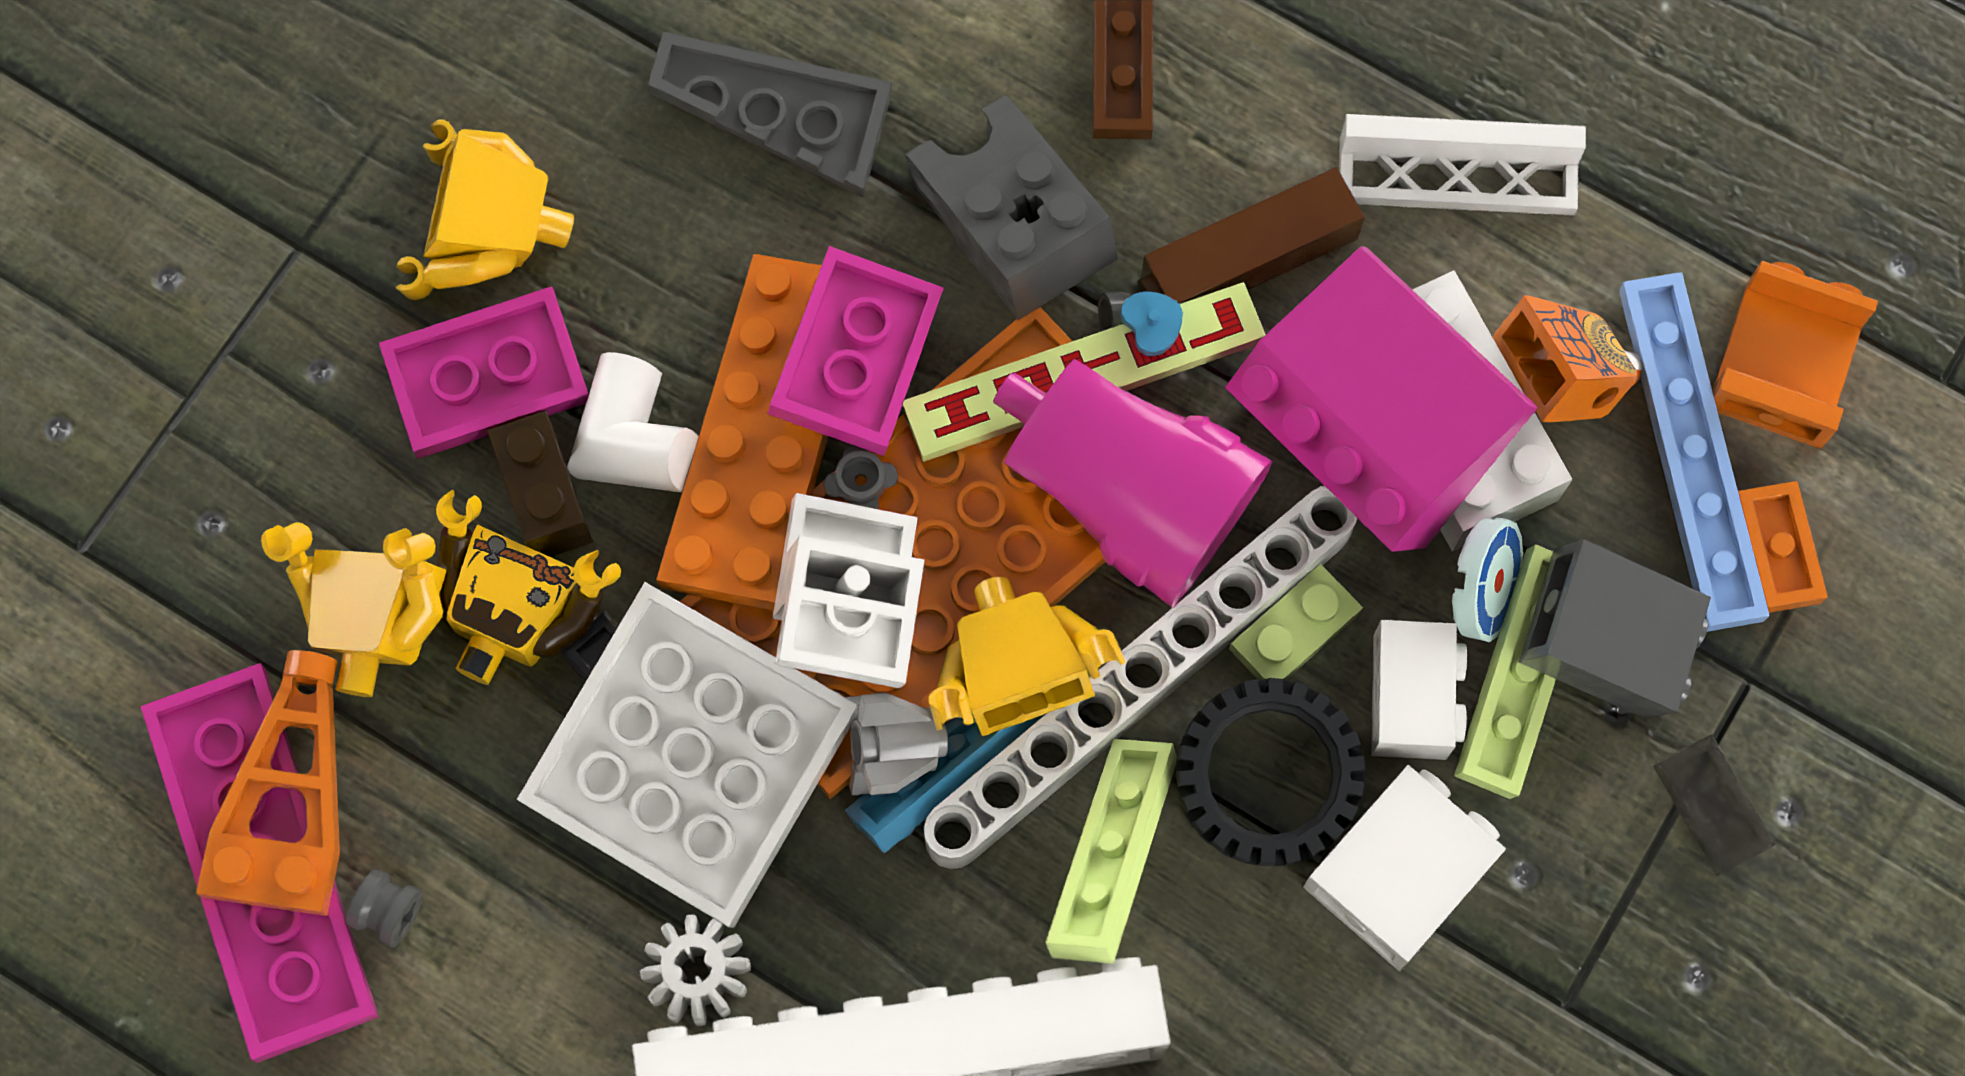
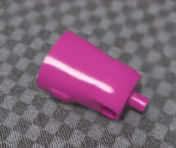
M1075 359L1063 370L1047 393H1044L1015 372H1012L1003 382L993 400L995 405L1025 424L1011 446L1004 463L1056 498L1100 544L1101 554L1108 565H1113L1137 587L1145 586L1171 608H1174L1184 598L1208 566L1257 493L1272 465V460L1240 443L1241 437L1211 422L1209 417L1190 415L1185 418L1152 405L1118 388L1103 376Z

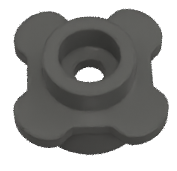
M852 445L844 451L843 458L837 465L836 473L827 475L824 487L827 495L831 498H842L850 504L878 509L879 498L886 488L895 486L898 475L896 468L891 463H882L873 453ZM858 476H864L867 482L860 486L855 483V479Z

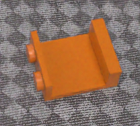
M1761 261L1747 282L1712 388L1717 412L1822 449L1838 430L1844 408L1837 406L1861 329L1875 312L1878 301L1863 296L1858 288L1842 282L1828 284L1805 276L1800 268L1792 264Z

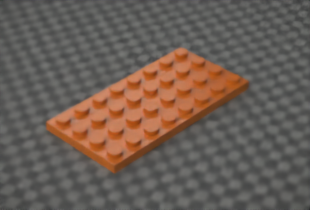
M1039 307L1023 318L1012 322L934 389L1070 343L1072 340ZM903 414L897 419L884 456L871 451L868 452L876 455L882 463H891L896 468L898 475L895 486L886 488L879 498L878 510L918 517L912 558L924 560L906 683L901 688L802 669H797L798 671L843 697L889 693L922 708H930L929 695L937 689L948 647L959 640L957 622L962 617L980 611L974 595V589L977 585L989 578L1005 577L1010 581L1015 598L1031 592H1041L1051 607L1059 603L1105 563L1100 551V544L1056 498L1004 463L1011 446L1023 427L922 462L905 415ZM858 476L855 479V483L860 486L867 482L864 476ZM824 481L813 490L812 496L849 503L842 498L829 497L825 491ZM690 594L679 601L776 657L782 620L772 619L773 610ZM851 728L848 730L817 784L829 799H832L850 783L852 764H854L851 751Z

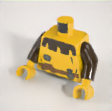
M454 490L449 491L438 501L436 514L439 521L445 527L441 530L437 566L446 570L439 596L442 609L447 614L446 620L453 631L470 640L455 668L458 672L474 681L489 685L503 656L532 667L540 657H553L585 637L603 599V593L600 589L615 583L620 577L621 569L617 563L607 566L602 574V578L596 575L593 568L594 560L599 555L598 550L580 557L573 568L478 524L472 533L467 528V525L479 516L482 510V502L476 495H473L467 501L466 516L458 514L452 506Z

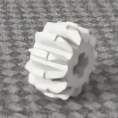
M695 915L686 916V934L680 937L675 928L670 923H666L661 927V931L670 943L667 948L656 943H647L645 947V952L649 957L661 962V965L647 966L640 971L641 979L644 982L661 983L651 991L648 999L653 1006L662 1005L672 999L667 1014L671 1021L679 1022L684 1016L688 1005H690L694 1023L697 1026H703L706 1024L707 1019L705 1005L712 1003L717 1013L721 1017H726L731 1011L726 1001L721 997L723 993L727 992L735 997L742 998L747 992L745 985L738 980L730 978L731 975L744 974L751 970L749 959L731 957L741 948L743 942L738 934L730 935L719 942L724 925L714 918L708 923L703 935L700 934V925ZM695 956H703L704 963L711 972L710 975L703 982L699 976H696V984H687L688 978L681 969L682 965L688 959L695 964Z

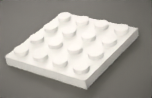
M644 582L517 800L724 925L734 928L850 729L853 719L859 713L860 706L795 668L776 665V657Z

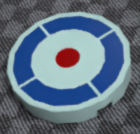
M1484 518L1480 520L1467 536L1457 564L1459 566L1458 572L1466 573L1464 590L1455 588L1452 606L1454 621L1460 634L1465 637L1491 642L1499 636L1523 562L1522 536L1517 524L1511 520L1503 518Z

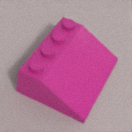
M1367 247L1358 248L1258 342L1225 387L1391 552L1426 548L1538 408Z

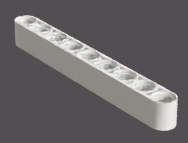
M1325 486L1311 491L1181 600L1174 608L1125 647L1121 652L1126 663L1119 665L1118 661H1109L1099 669L1100 677L1095 680L1090 677L1095 694L1094 697L1044 715L938 804L927 816L924 826L926 851L930 858L939 866L948 869L962 868L973 862L1109 747L1113 739H1118L1233 642L1320 563L1324 565L1336 555L1349 541L1357 517ZM1320 510L1331 511L1339 517L1342 527L1335 531L1322 530L1315 525L1312 520V514ZM1275 548L1286 549L1293 554L1297 565L1287 570L1277 569L1268 562L1266 552ZM1231 586L1242 588L1250 596L1251 604L1242 609L1230 608L1223 603L1219 592ZM1182 625L1195 626L1205 636V643L1197 648L1183 647L1176 642L1173 637V631ZM1135 664H1146L1156 670L1159 675V681L1151 687L1140 688L1128 680L1126 671ZM1089 703H1099L1110 710L1113 719L1104 727L1093 728L1082 722L1078 712ZM1045 742L1057 744L1063 749L1066 759L1055 768L1041 767L1034 762L1031 756V751L1035 746ZM995 782H1005L1016 789L1019 797L1010 807L998 809L985 801L983 793L989 785ZM957 822L963 824L969 830L971 836L966 845L959 849L950 850L942 847L935 839L936 831L945 823Z

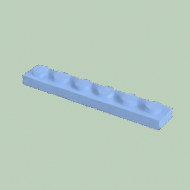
M1679 272L1625 281L1619 289V294L1633 350L1639 356L1642 363L1640 378L1692 588L1711 597L1705 616L1708 621L1707 632L1764 622L1769 617V612L1683 274Z

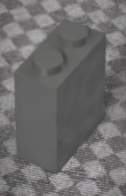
M1585 539L1553 549L1519 663L1645 719L1678 712L1679 706L1685 701L1690 691L1691 677L1688 674L1695 650L1701 645L1707 633L1708 621L1705 616L1711 597Z

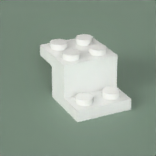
M799 493L795 494L791 503L772 618L782 620L775 661L776 665L901 688L906 683L924 560L912 558L918 517Z

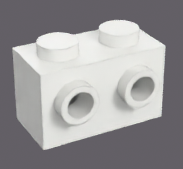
M1396 620L1380 621L1373 635L1371 756L1446 760L1455 748V742H1464L1467 720L1465 704H1456V681L1465 680L1467 647L1464 643H1457V624Z

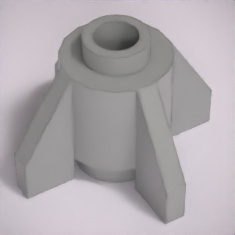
M889 693L845 697L860 706L859 713L853 719L850 727L851 751L854 762L852 764L849 784L852 795L895 793L928 771H935L938 758L946 756L948 738L945 723L943 724V730L937 731L929 707L922 708Z

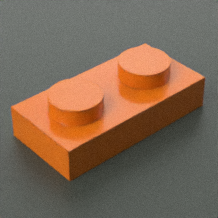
M1798 481L1738 491L1768 612L1822 604L1828 598Z

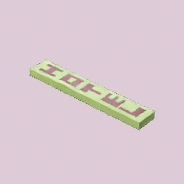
M1242 282L1179 304L1183 312L1181 329L1172 347L1163 354L1145 356L1139 352L1135 346L1134 332L1124 324L904 400L902 409L922 462L1024 427V423L993 403L999 388L1012 372H1015L1044 393H1047L1063 370L1075 359L1103 376L1118 388L1128 391L1256 346L1266 334L1245 283Z

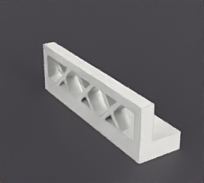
M1347 114L1340 136L1339 171L1356 202L1362 205L1575 215L1578 209V163L1586 149V126ZM1353 160L1376 161L1390 177L1379 187L1352 186ZM1396 163L1405 164L1400 168ZM1419 164H1434L1450 180L1438 190H1422L1408 174ZM1455 166H1465V167H1463V168L1459 171ZM1478 167H1492L1509 183L1496 194L1481 193L1467 177ZM1514 169H1524V170L1521 171V172L1518 174ZM1537 170L1563 171V197L1540 196L1526 180ZM1398 183L1403 189L1393 187ZM1457 186L1462 192L1452 190ZM1516 189L1521 195L1511 193Z

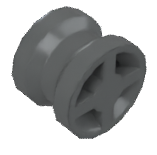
M376 868L366 876L354 895L346 916V924L358 931L369 928L378 933L379 940L382 943L394 948L403 940L416 919L422 904L423 891L412 885L401 888L392 883L388 873Z

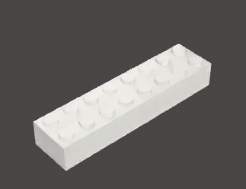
M1133 957L1114 960L1113 964L1103 963L1101 964L1103 972L1077 977L1076 968L1074 967L1043 971L1037 974V983L1012 987L1010 977L985 979L972 984L973 993L948 996L946 987L915 990L908 993L909 1003L883 1006L881 997L859 998L844 1002L843 1013L818 1016L817 1007L793 1008L779 1012V1022L764 1025H753L752 1017L727 1018L713 1022L714 1032L687 1035V1027L662 1028L648 1032V1042L633 1044L636 1076H1055L1163 1059L1170 1045L1157 965L1141 967L1140 958Z

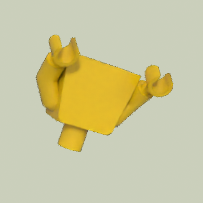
M437 120L432 124L431 130L435 137L444 141L438 145H431L429 143L423 145L432 162L443 166L423 256L433 260L429 262L428 266H424L414 257L406 256L401 258L397 263V268L402 273L412 274L418 272V275L411 284L397 285L396 289L411 300L424 299L430 294L433 287L445 289L473 285L511 273L514 268L521 267L532 254L535 241L560 248L566 247L571 235L574 215L543 206L548 176L544 171L535 167L532 159L507 134L462 129L456 134L452 125L445 120Z
M298 522L284 528L277 525L262 534L261 543L265 554L276 562L288 560L290 563L286 568V572L301 603L308 627V643L310 647L341 658L336 691L361 697H373L379 663L411 665L417 660L423 642L443 615L439 594L445 579L446 570L425 561L433 556L436 547L434 540L429 535L419 533L412 536L410 530L404 528L385 537L383 542L384 553L315 549L314 556L307 557L305 551L309 549L312 543V532L308 526Z
M993 577L981 582L974 589V595L980 611L962 617L957 622L959 640L948 647L937 689L929 695L928 701L937 731L943 730L945 721L954 717H962L965 725L973 724L974 716L983 737L1094 697L1095 694L1088 672L1091 678L1095 680L1101 676L1098 668L1108 661H1118L1119 665H1122L1126 661L1111 631L1098 630L1065 606L1050 607L1041 592H1031L1015 598L1010 581L1007 578Z

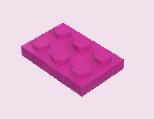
M829 246L767 414L884 456L944 288Z
M552 286L379 343L408 437L417 459L489 436L488 430L543 411H547L549 416L585 404L588 400L589 393Z

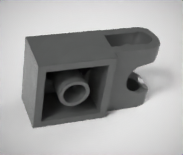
M1002 95L981 108V111L987 117L986 130L989 141L979 151L965 156L950 155L938 147L932 140H929L905 153V157L915 187L951 231L955 243L1014 317L1019 320L1118 259L1109 215L1008 96Z

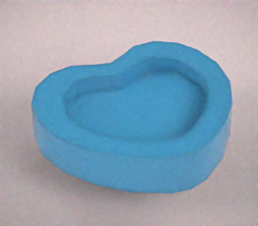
M1140 292L1127 298L1121 308V319L1124 325L1134 332L1135 346L1138 351L1145 356H1156L1163 354L1172 347L1182 325L1183 312L1179 303L1166 295L1156 292Z

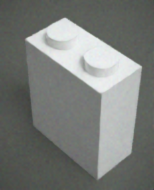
M1409 765L1406 766L1310 875L1303 887L1398 971L1409 962L1506 850L1497 841L1500 836L1499 832L1488 820L1474 811H1470L1466 815L1448 799L1451 792L1439 778L1427 770H1421L1420 773H1417Z

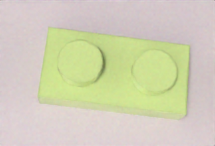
M1320 563L1230 644L1229 650L1258 680L1282 678L1286 681L1361 613L1363 607Z

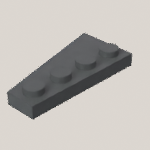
M664 31L648 82L650 94L864 198L892 94L891 82Z

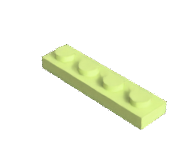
M1536 544L1526 549L1454 776L1508 799L1520 795L1556 681L1555 678L1519 663L1553 551Z
M1113 739L1046 940V945L1052 958L1114 963L1177 763V755L1173 743Z

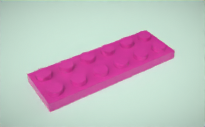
M261 663L140 706L197 886L209 831L275 698L267 671ZM284 729L279 737L271 761L272 769L300 773L286 729ZM279 787L267 791L261 798L250 821L252 835L255 838L290 843L300 841L307 831L306 800L303 794L298 790ZM335 881L327 916L200 897L252 1061L259 1063L379 1018L350 926L346 924V913Z

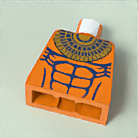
M1524 295L1492 336L1521 389L1538 407L1536 413L1542 422L1603 418L1611 412L1626 392L1638 382L1642 373V363L1639 356L1634 352L1623 350L1604 319L1600 316L1533 296Z

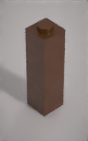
M1335 167L1144 255L1141 279L1137 281L1140 292H1156L1166 295L1179 304L1242 282L1245 283L1247 290L1357 240L1365 216L1340 171Z

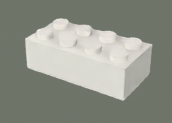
M1455 270L1413 289L1418 296L1524 394ZM1535 412L1440 529L1452 552L1464 546L1467 536L1480 520L1484 518H1503L1513 522L1518 521L1559 501L1572 481V477Z

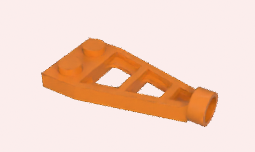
M291 650L287 652L281 685L209 831L196 894L200 897L322 916L328 915L340 856L332 688L338 664L336 659L310 651ZM299 685L315 687L316 692L303 694L298 690ZM289 726L311 729L314 733L313 763L311 770L307 774L272 769L271 761L282 731ZM275 787L298 790L306 800L307 831L304 837L296 843L255 838L251 833L250 821L261 798L267 791Z

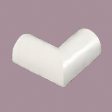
M609 352L601 354L567 466L571 475L583 480L682 493L698 435L688 428L648 423L662 373L646 361L630 355Z

